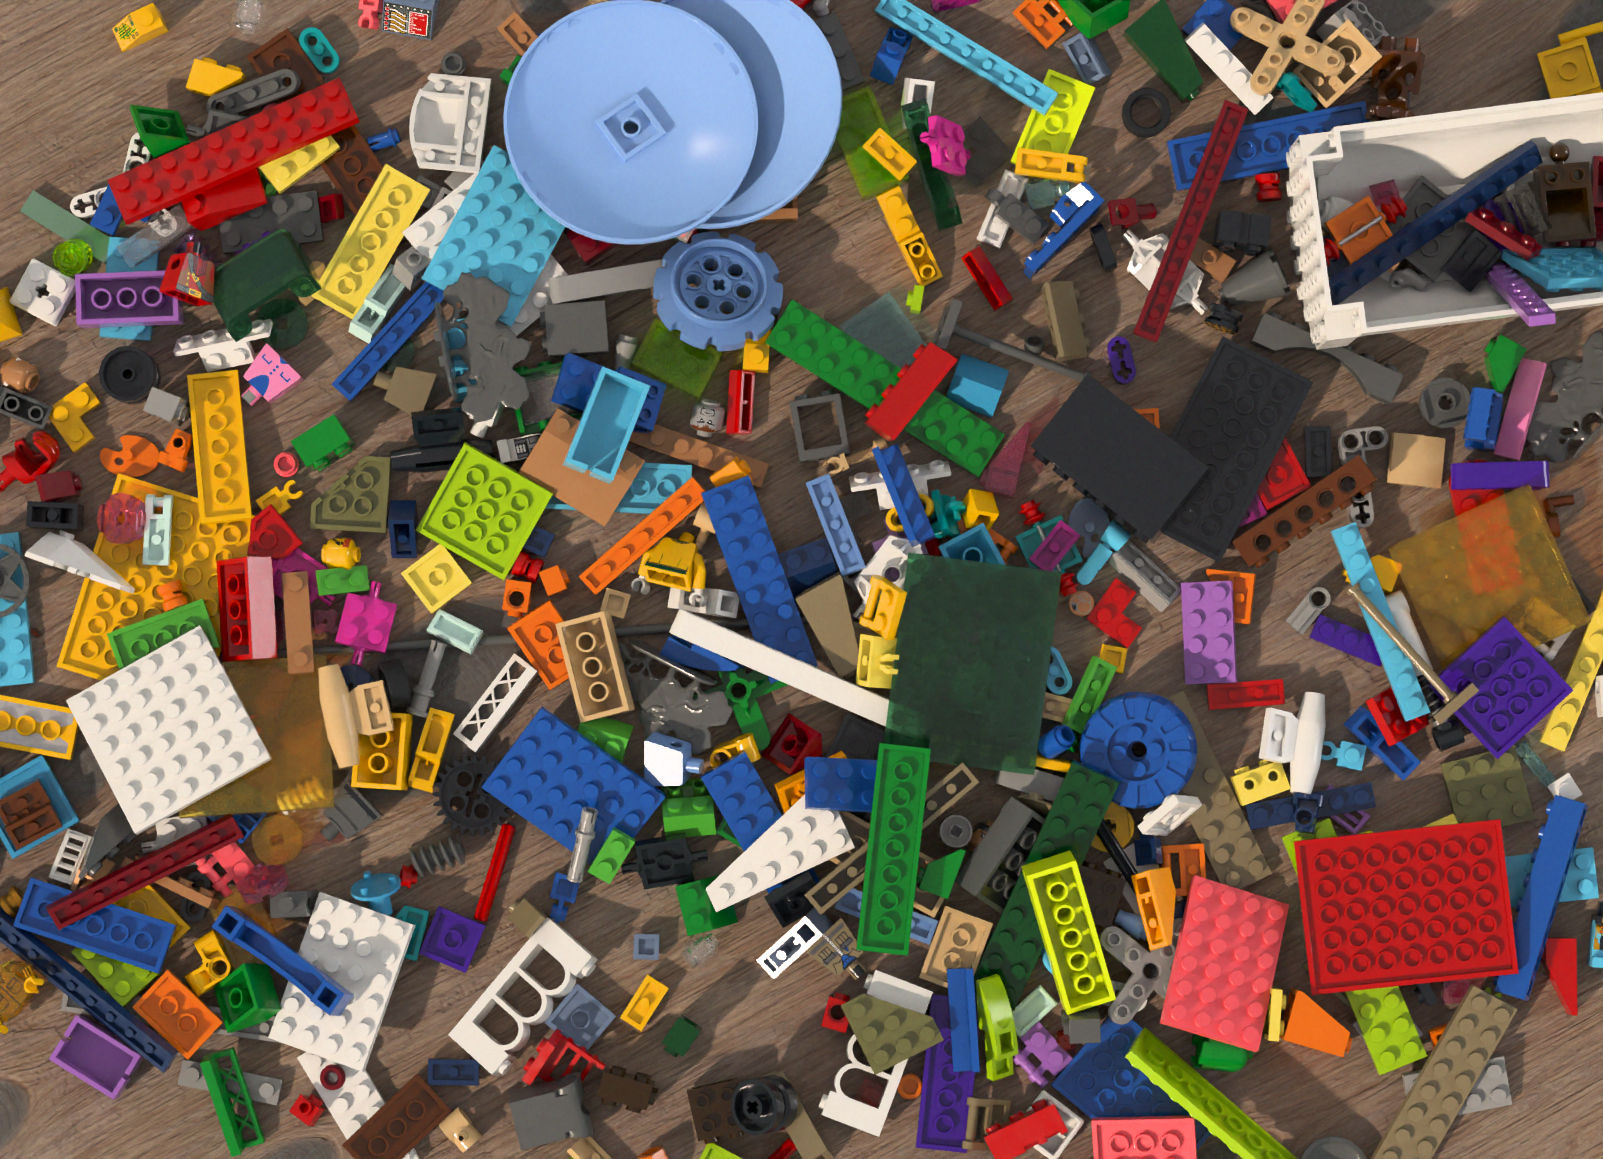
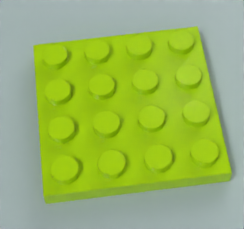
M465 442L416 531L500 579L505 580L550 501L553 492Z

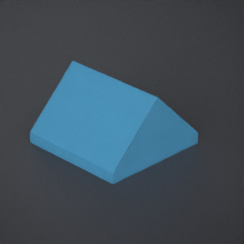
M961 354L946 397L965 409L992 418L1009 370Z

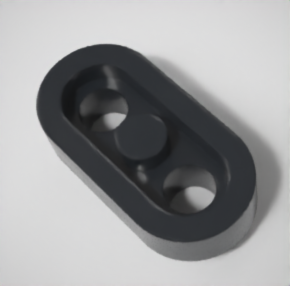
M197 871L187 877L188 880L193 882L192 887L200 890L196 887V881L201 879L204 882L203 887L212 890V882L205 874ZM185 897L182 898L181 914L184 919L189 922H197L207 915L208 908ZM194 904L199 906L197 914L191 911V907Z

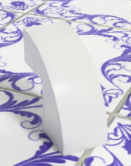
M673 587L670 588L667 608L683 609L689 612L728 618L737 617L739 597L736 592L711 588L702 589V594L706 597L707 604L705 607H701V597L695 599V606H692L689 602V597L695 592V588H692L691 592Z

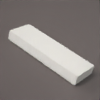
M1005 169L997 190L1004 197L1011 193L1020 200L1029 179ZM991 203L976 240L1000 249L1009 226L994 215L997 207Z

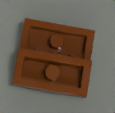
M39 778L0 798V817L5 824L6 832L17 850L63 826Z

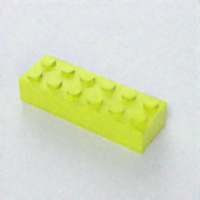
M1071 851L1021 866L1060 1001L1066 1014L1069 1015L1116 1000L1077 862Z

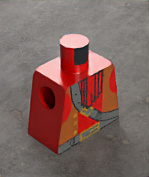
M189 242L187 243L185 253L174 254L170 257L159 292L196 307L213 304L214 264L201 258V244Z

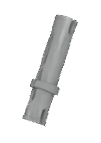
M593 807L582 808L579 827L575 830V835L577 836L567 874V880L574 883H581L583 881L591 840L595 837L594 826L598 810Z

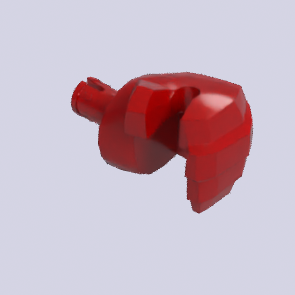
M37 430L32 438L34 445L41 451L37 453L29 447L23 437L17 439L14 443L15 450L2 456L6 469L0 473V482L3 481L0 484V492H4L16 479L23 484H30L36 481L35 476L47 474L60 458L58 441L46 431Z

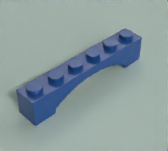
M225 906L212 925V928L228 940L241 946L284 976L300 989L311 1002L327 1014L340 1016L353 998L354 994L237 907Z

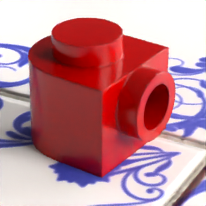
M300 1094L289 1112L306 1125L314 1127L325 1110L322 1106L324 1102L314 1094H311L309 1097Z

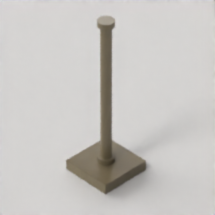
M1357 582L1346 593L1349 596L1352 595L1444 697L1443 702L1445 705L1433 715L1439 724L1443 723L1479 691L1478 688L1471 682L1459 693L1455 690L1452 692L1359 588L1361 586Z

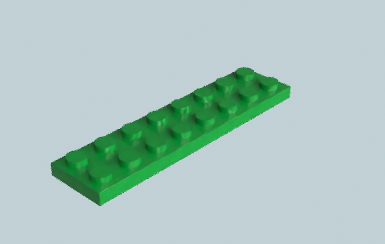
M879 743L856 950L908 956L931 749Z

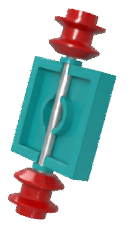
M1034 500L1020 506L1022 511L1018 512V514H1024L1026 520L1023 524L1029 526L1034 524L1033 528L1015 536V539L1036 583L1054 574L1056 576L1059 575L1054 578L1052 585H1058L1060 590L1057 595L1062 593L1063 597L1069 596L1077 592L1076 586L1080 585V583H1073L1072 577L1075 573H1064V569L1083 560L1074 544L1049 576L1029 561V558L1060 520L1064 522L1060 515L1042 523L1041 520L1044 519L1046 512L1039 511L1038 507L1041 502L1036 504Z

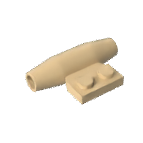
M339 664L318 668L319 699L328 741L339 768L358 765V733L371 736L394 731L385 682L380 680L358 685L349 692Z

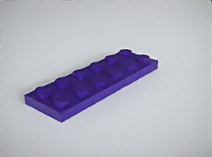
M932 994L929 1016L933 1017L944 1040L926 1049L916 1148L967 1153V1149L962 1148V1141L966 1137L969 1105H966L967 1097H973L975 1072H953L948 995ZM975 999V1004H976V1020H977V1035H978V1040H979V1030H980V1029L978 1028L977 999Z

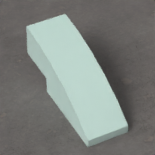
M390 264L366 296L362 307L350 322L348 332L368 344L378 334L407 288L392 274L393 264Z

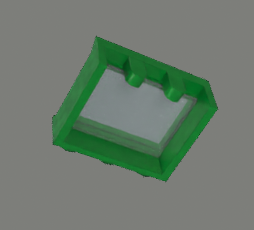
M562 358V362L552 364V361L538 363L537 368L528 369L527 366L513 369L525 378L530 393L527 401L523 402L519 409H515L522 437L542 433L557 408L580 421L583 413L551 401L564 358Z

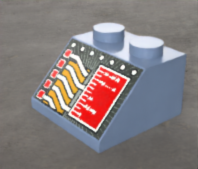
M383 0L382 32L431 41L439 0Z

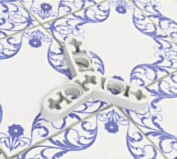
M135 133L130 140L123 173L130 170L133 162L139 161L145 164L152 160L153 156L146 146L143 147L141 153L143 156H146V159L133 156L134 153L139 155L140 147L137 145V141H142L139 133ZM107 187L74 197L70 204L72 213L81 219L93 217L96 212L93 205L86 207L85 213L77 210V207L80 206V201H83L85 204L93 203L91 197H94L95 204L98 207L100 198L105 193ZM166 209L154 213L149 220L148 225L163 238H173L179 232L178 221ZM160 216L167 223L172 221V231L165 230L162 232L164 227L156 219Z

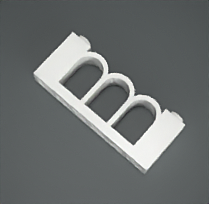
M547 917L448 1035L489 1073L498 1077L501 1074H506L511 1069L512 1061L515 1058L511 1053L522 1049L530 1038L529 1025H538L546 1021L553 1011L554 1003L552 997H563L571 992L576 984V978L582 979L584 976H589L595 969V963L598 959L558 923ZM543 948L564 967L565 979L557 989H546L525 970ZM520 976L539 992L542 999L539 1012L528 1018L524 1017L503 998V995ZM497 1003L518 1023V1035L512 1043L507 1045L500 1044L479 1025Z
M877 970L874 971L873 975L868 973L863 988L867 989L866 995L925 1014L933 994L930 990ZM853 1034L847 1043L846 1049L851 1064H846L838 1070L834 1079L835 1092L829 1091L828 1095L823 1094L818 1108L822 1109L821 1115L879 1137L908 1059L894 1065L890 1074L885 1072L876 1074V1076L888 1080L878 1108L851 1099L844 1095L840 1087V1079L843 1073L848 1069L857 1068L874 1074L871 1067L858 1062L854 1057L853 1044L857 1038Z

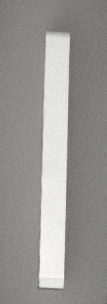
M679 609L669 631L677 637L918 741L922 740L931 720V717L683 609Z

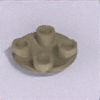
M1022 792L1017 798L1022 804L1037 814L1047 816L1052 806V803L1043 801V795L1035 792H1030L1029 794Z

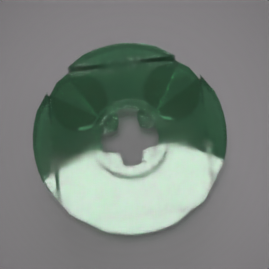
M271 300L262 307L258 314V320L271 319L273 322L270 336L262 338L264 342L273 348L281 350L293 348L301 343L309 328L307 315L304 309L293 300ZM279 318L282 320L288 318L289 322L287 325L289 327L286 330L283 328L277 329L279 325L277 320Z

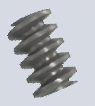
M457 833V841H454L451 836H447V844L438 839L437 847L428 842V850L426 851L421 845H418L417 854L409 848L414 868L421 877H426L427 869L431 874H435L436 866L441 871H444L446 869V862L451 868L455 867L456 860L460 865L465 864V850L459 833Z

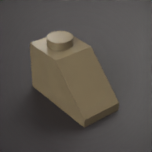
M525 897L522 901L518 898L508 909L511 914L507 918L524 935L530 938L549 916Z

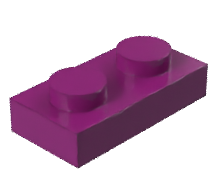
M1060 520L1032 554L1029 561L1049 576L1079 539L1080 535Z

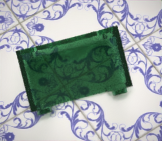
M277 229L214 268L213 303L229 334L235 342H238L252 330V321L248 313L289 287L299 297H308L322 289L311 259L292 233L286 229Z

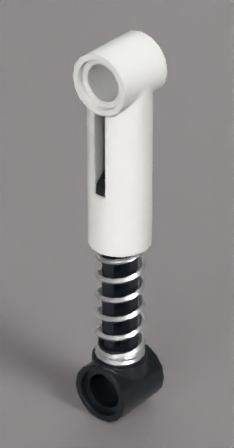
M1401 590L1386 595V601L1399 633L1434 670L1411 618L1409 605ZM1411 662L1430 710L1429 717L1433 719L1431 733L1439 751L1442 752L1464 743L1465 738L1456 719L1448 717L1441 724L1434 719L1433 715L1445 704L1427 685L1430 683L1427 678Z

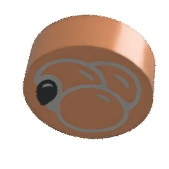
M1077 591L1069 598L1068 606L1074 615L1086 616L1094 608V599L1086 591Z

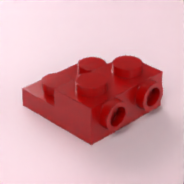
M1391 686L1365 701L1389 747L1430 724L1427 719L1428 714L1405 722Z

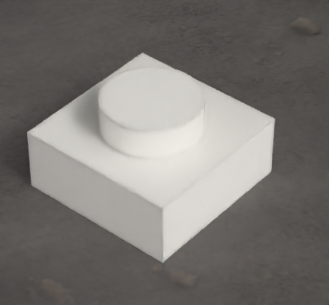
M1569 773L1562 775L1546 786L1553 799L1555 795L1574 800L1582 795Z

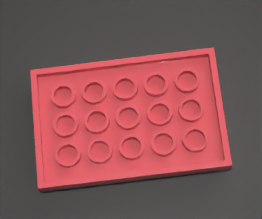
M1196 875L1191 878L1160 1023L1249 1051H1259L1271 994L1270 988L1273 985L1289 904Z

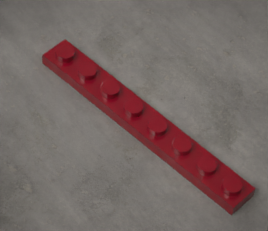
M229 813L47 905V912L60 930L243 838V832L232 813Z

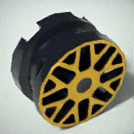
M1211 303L1208 309L1210 314L1209 317L1205 318L1204 324L1218 331L1236 335L1239 330L1237 325L1242 321L1244 315L1235 309Z

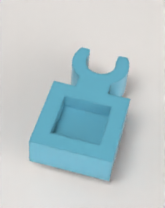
M1330 741L1323 742L1324 746L1330 748V754L1327 756L1322 755V760L1337 758L1335 766L1362 771L1366 751L1365 745L1340 741L1338 748Z

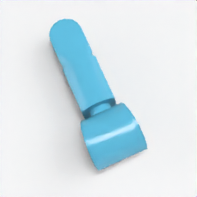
M1112 520L1100 539L1104 543L1097 545L1077 572L1078 582L1082 585L1089 584L1113 553L1111 549L1114 551L1119 550L1128 541L1131 533Z

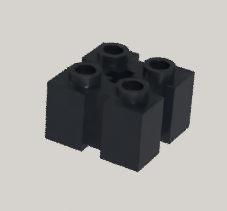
M1221 210L1216 217L1213 246L1223 253H1233L1234 249H1240L1244 251L1243 255L1258 256L1259 253H1263L1269 246L1272 216Z

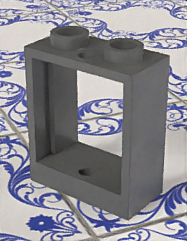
M834 390L820 392L819 397L809 398V394L795 396L794 401L790 402L800 464L830 459L843 453L845 456L850 455L840 393L834 394ZM834 402L841 444L804 450L797 408Z

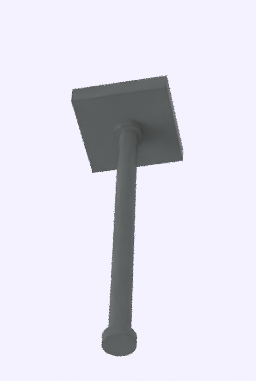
M952 299L945 304L932 341L934 345L945 351L950 337L956 335L1080 381V383L1087 374L1090 375V372L1087 370L1082 372L958 326L956 320L963 302Z

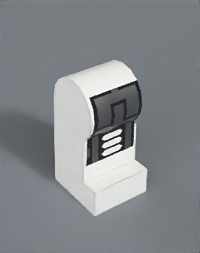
M542 433L497 441L501 462L507 465L525 461Z

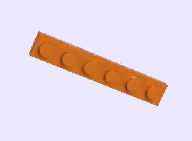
M692 476L579 575L580 579L595 595L598 594L703 502L701 492L706 490Z

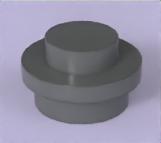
M457 52L446 54L441 61L442 71L446 75L461 76L466 70L464 57Z

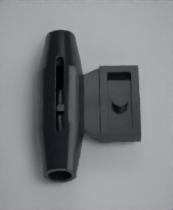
M462 407L411 412L414 439L418 443L390 451L392 470L399 472L427 473L450 470L465 442L493 457L491 440L463 438L465 429Z

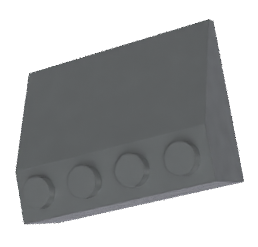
M1011 797L1002 807L1001 813L995 822L988 828L987 834L980 844L973 850L972 856L966 865L961 868L954 882L1002 914L1022 871L1021 866L1025 864L1045 819Z

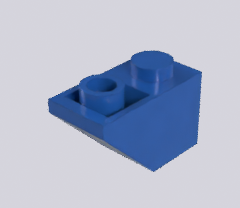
M890 27L877 53L870 77L893 85L913 36L901 29Z

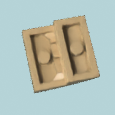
M1392 433L1387 483L1441 489L1446 438Z

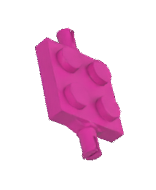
M938 115L928 117L929 133L923 132L920 135V138L923 139H920V141L928 144L930 148L932 167L956 177L966 175L965 166L967 160L971 158V152L963 148L965 136L962 127Z
M299 548L285 559L272 558L273 588L277 596L283 599L282 573L307 571L310 605L317 598L328 606L332 605V602L326 599L325 596L332 601L336 597L332 595L318 596L316 579L317 570L329 568Z
M375 581L371 582L369 595L360 596L347 593L335 642L349 646L354 650L351 665L354 666L356 661L358 667L362 666L364 652L386 653L397 604L385 602L378 598L382 586L379 582H377V586Z

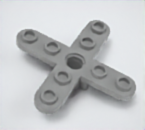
M1183 918L1174 919L1172 945L1149 952L1118 927L1109 926L1101 931L1099 935L1101 947L1130 970L1132 974L1115 996L1116 1000H1113L1108 1007V1016L1112 1022L1122 1025L1128 1023L1153 990L1165 999L1171 974L1170 967L1173 965ZM1147 964L1151 967V974L1148 978H1146L1143 972Z

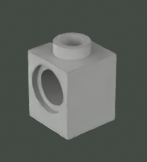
M412 246L396 258L392 274L411 290L423 281L421 278L431 260L425 255L420 254Z

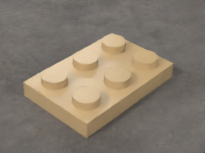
M945 905L919 978L948 988L946 969L972 967L973 974H975L993 923Z

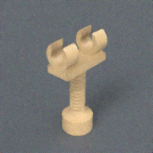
M883 437L876 439L872 442L873 446L871 448L869 447L850 456L848 455V457H845L844 453L837 457H831L821 467L827 464L833 465L834 470L828 472L830 477H833L837 473H842L849 469L850 465L874 457L872 449L879 446L883 450L888 448L887 443Z

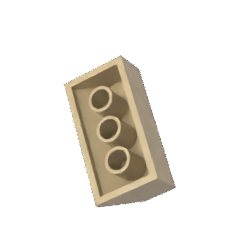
M601 611L555 624L580 723L635 710L610 611Z

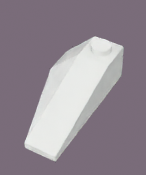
M60 530L59 535L48 532L25 553V556L90 578L119 590L134 593L135 588L86 545L73 540L75 535L62 530Z

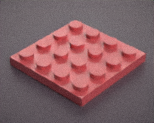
M1190 1115L1092 1118L1091 1120L1094 1159H1197L1195 1119Z

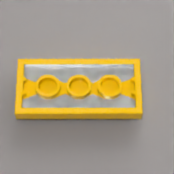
M0 695V747L68 760L73 759L79 725L70 708Z

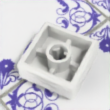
M31 259L10 299V303L53 326H57L76 291L75 280L36 259ZM46 286H48L47 291L50 292L49 295H43L42 298H40V289H45Z
M1042 1090L1033 1103L1043 1098L1046 1101L1051 1099L1068 1132L1062 1135L1058 1133L1050 1137L1046 1143L1037 1144L1033 1147L1049 1159H1058L1084 1124V1121L1049 1093Z

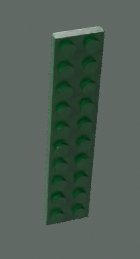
M1072 760L1024 865L1071 851L1077 862L1078 869H1080L1120 781ZM1021 871L974 974L975 992L976 980L995 974L1000 975L1011 1009L1015 1010L1044 947L1023 871Z

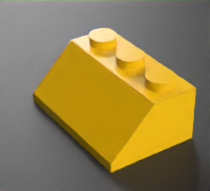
M391 713L394 731L371 736L358 733L359 764L354 765L352 768L351 787L408 790L413 714Z

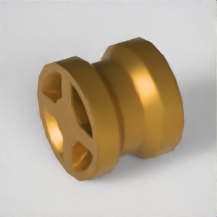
M12 886L8 894L0 896L1 907L7 914L15 918L24 894L16 886Z

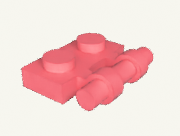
M236 842L211 853L212 855L207 859L203 857L195 861L199 872L208 877L212 882V888L216 892L219 891L224 898L232 893V890L227 886L229 881L233 879L239 887L258 872V869ZM217 862L226 871L221 877L213 868Z

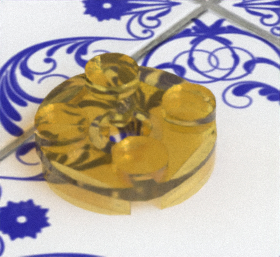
M271 815L261 820L253 830L251 838L254 852L261 861L270 865H283L294 860L299 855L303 847L304 835L294 819L286 815ZM281 833L284 836L282 838L284 843L274 847L272 845L274 841H271V836H277Z

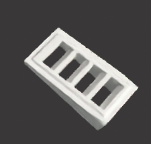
M68 828L49 878L72 885L78 869L83 864L92 836ZM71 838L84 842L83 846L70 843ZM67 848H70L79 851L80 853L78 856L67 853L66 851ZM64 858L76 861L75 865L64 863ZM60 868L72 871L71 875L59 872Z

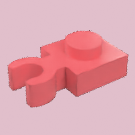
M360 0L358 9L363 10V14L359 18L358 26L377 30L379 27V18L377 16L378 12L383 13V0Z

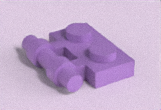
M1039 1021L1020 1038L1026 1046L1021 1051L1018 1048V1054L1013 1056V1062L1016 1065H1020L1028 1073L1027 1077L1032 1083L1035 1081L1040 1088H1043L1049 1082L1042 1075L1047 1069L1055 1077L1072 1060V1057ZM1031 1052L1042 1062L1037 1067L1027 1058Z

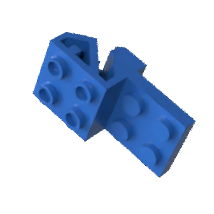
M571 353L565 354L551 401L583 413L599 371L604 366ZM620 366L615 372L650 385L633 432L649 434L654 429L667 384Z

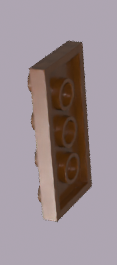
M415 1074L341 1146L353 1159H402L452 1110L418 1074Z

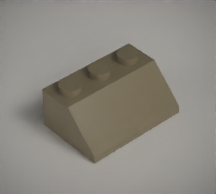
M1072 280L1044 283L1041 293L1055 361L1060 363L1085 358L1087 351L1091 350L1088 335L1084 336L1082 326H1085L1083 311H1078L1077 301H1080L1078 286L1073 287Z

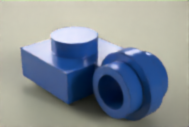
M557 872L550 898L559 900L558 905L553 904L550 919H554L555 923L565 922L568 907L564 906V902L575 904L580 885L579 882L574 883L567 880V875Z

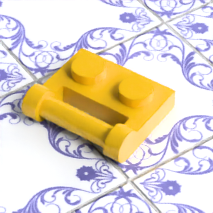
M871 575V589L864 614L860 616L859 624L869 627L886 640H894L907 592L883 576ZM879 595H880V600H879L878 608H877L876 615H875V618H874L875 609H876L877 602H878V598H879Z

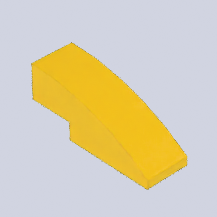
M430 707L408 778L409 787L433 793L434 783L438 778L455 714Z

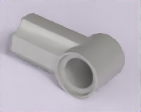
M1322 587L1310 588L1285 622L1303 635L1321 611L1329 605L1331 599L1329 592ZM1316 591H1320L1324 595L1323 603L1318 606L1314 605L1311 600L1313 593Z

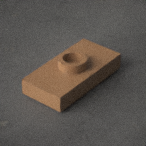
M1199 237L1190 257V260L1200 270L1221 283L1226 279L1236 263V260L1223 252H1219L1217 248Z

